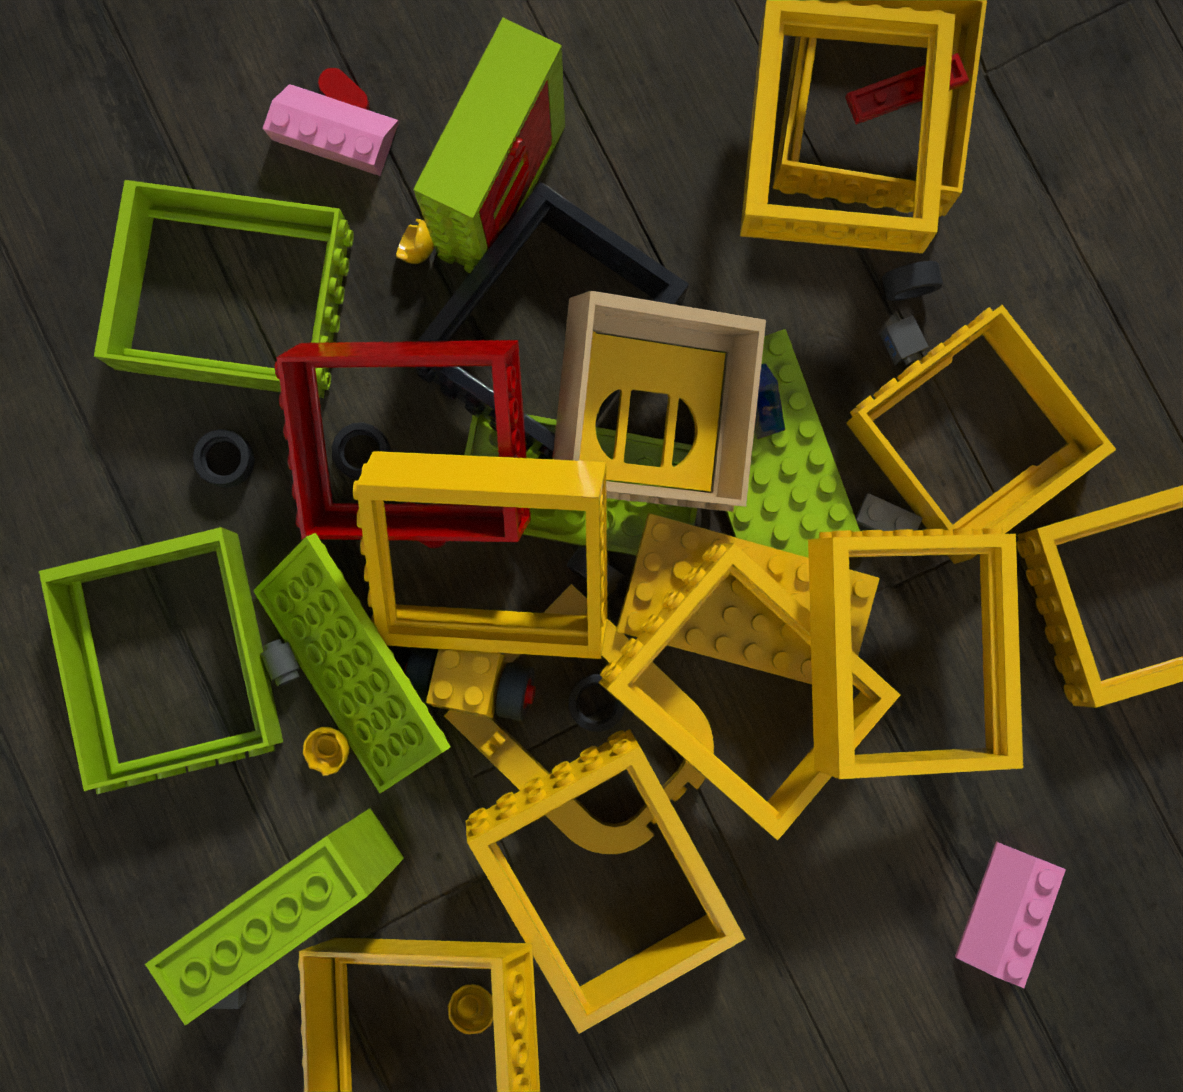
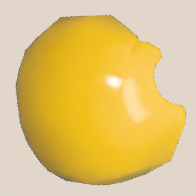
M416 219L415 221L419 225L410 224L407 227L396 252V258L411 264L424 262L434 250L425 221Z
M323 726L310 732L303 745V755L310 769L321 772L322 776H328L338 772L348 760L350 747L347 738L339 730Z
M468 984L460 987L452 994L447 1006L449 1020L457 1030L468 1035L478 1034L491 1026L493 1022L492 995L486 989L476 984Z

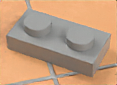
M868 493L865 495L856 515V521L872 530L893 531L913 529L914 531L918 530L922 517Z

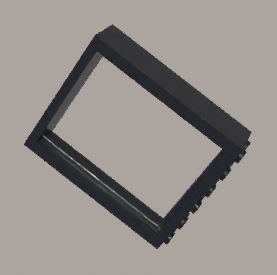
M540 182L418 341H450L541 221L654 299L653 301L682 306L689 284ZM459 366L415 367L417 370L416 374L427 383L433 381L441 386L440 391L451 400L458 398L466 404L464 408L477 418L480 415L490 421L489 426L497 432L494 391ZM619 390L614 391L604 400L597 413L596 422ZM524 413L526 452L530 449L539 456L537 459H553L555 433Z

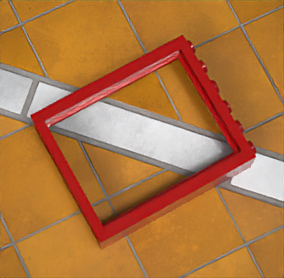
M518 340L299 343L276 357L275 374L280 380L281 387L279 404L281 409L284 410L285 416L283 433L289 445L288 467L292 470L293 474L292 496L296 499L297 503L296 525L300 528L301 539L314 533L317 534L319 539L361 540L363 537L362 528L357 526L359 504L332 502L315 368L492 366L499 457L527 458ZM384 504L388 540L518 542L531 521L530 508L460 504Z

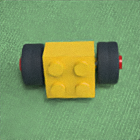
M414 647L404 669V674L410 679L418 696L427 704L437 708L492 719L496 708V713L500 717L518 721L524 720L530 704L534 701L536 692L534 668L513 662L507 663L505 666L506 658L496 652Z

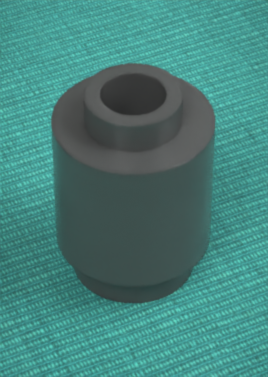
M281 639L263 646L265 651L260 656L271 681L275 680L277 687L300 677L297 671L300 668L289 642L282 644Z

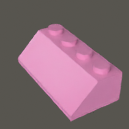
M289 84L272 100L263 129L273 141L381 176L399 121Z
M996 842L955 957L994 977L1025 988L1066 869Z

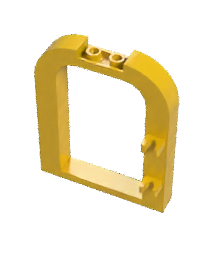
M571 584L544 613L588 616L587 598ZM607 618L602 657L609 663L611 661L616 663L623 655L620 651L629 639L623 633L617 632V627ZM504 653L503 656L506 658L505 666L507 663H514L522 654ZM652 662L634 684L714 754L712 731L702 710ZM449 710L444 715L519 790L524 789V785L535 777H541L542 779L550 774L494 718ZM684 759L678 770L662 787L669 800L672 799L676 802L686 792L687 788L684 785L687 782L695 789H698L704 782L705 777ZM576 798L545 815L574 843L586 850L601 854H620L642 846L654 836V832L647 824L650 821L653 824L656 823L646 804L627 821L614 824L603 822L592 815Z

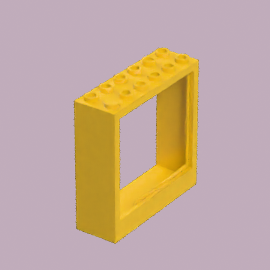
M1003 305L994 311L990 307L984 310L972 322L964 325L952 334L944 343L941 342L929 351L920 361L917 360L897 377L899 382L893 378L873 395L876 399H873L871 395L864 399L850 412L853 417L846 423L915 514L922 517V523L927 529L1003 528V534H1005L1116 450ZM983 335L1067 444L1038 466L1031 465L952 525L873 421L952 363V357ZM977 554L948 555V557L956 564L970 560Z

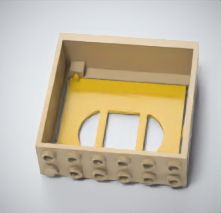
M588 291L569 298L553 460L606 462V480L711 491V493L606 481L607 498L731 512H734V506L746 507L766 320L596 291ZM619 390L620 397L614 454L611 460L599 445L595 428L596 417L604 400L611 393ZM632 390L666 394L668 396L660 467L624 462ZM680 398L688 406L693 416L695 437L688 455L673 467L672 458Z

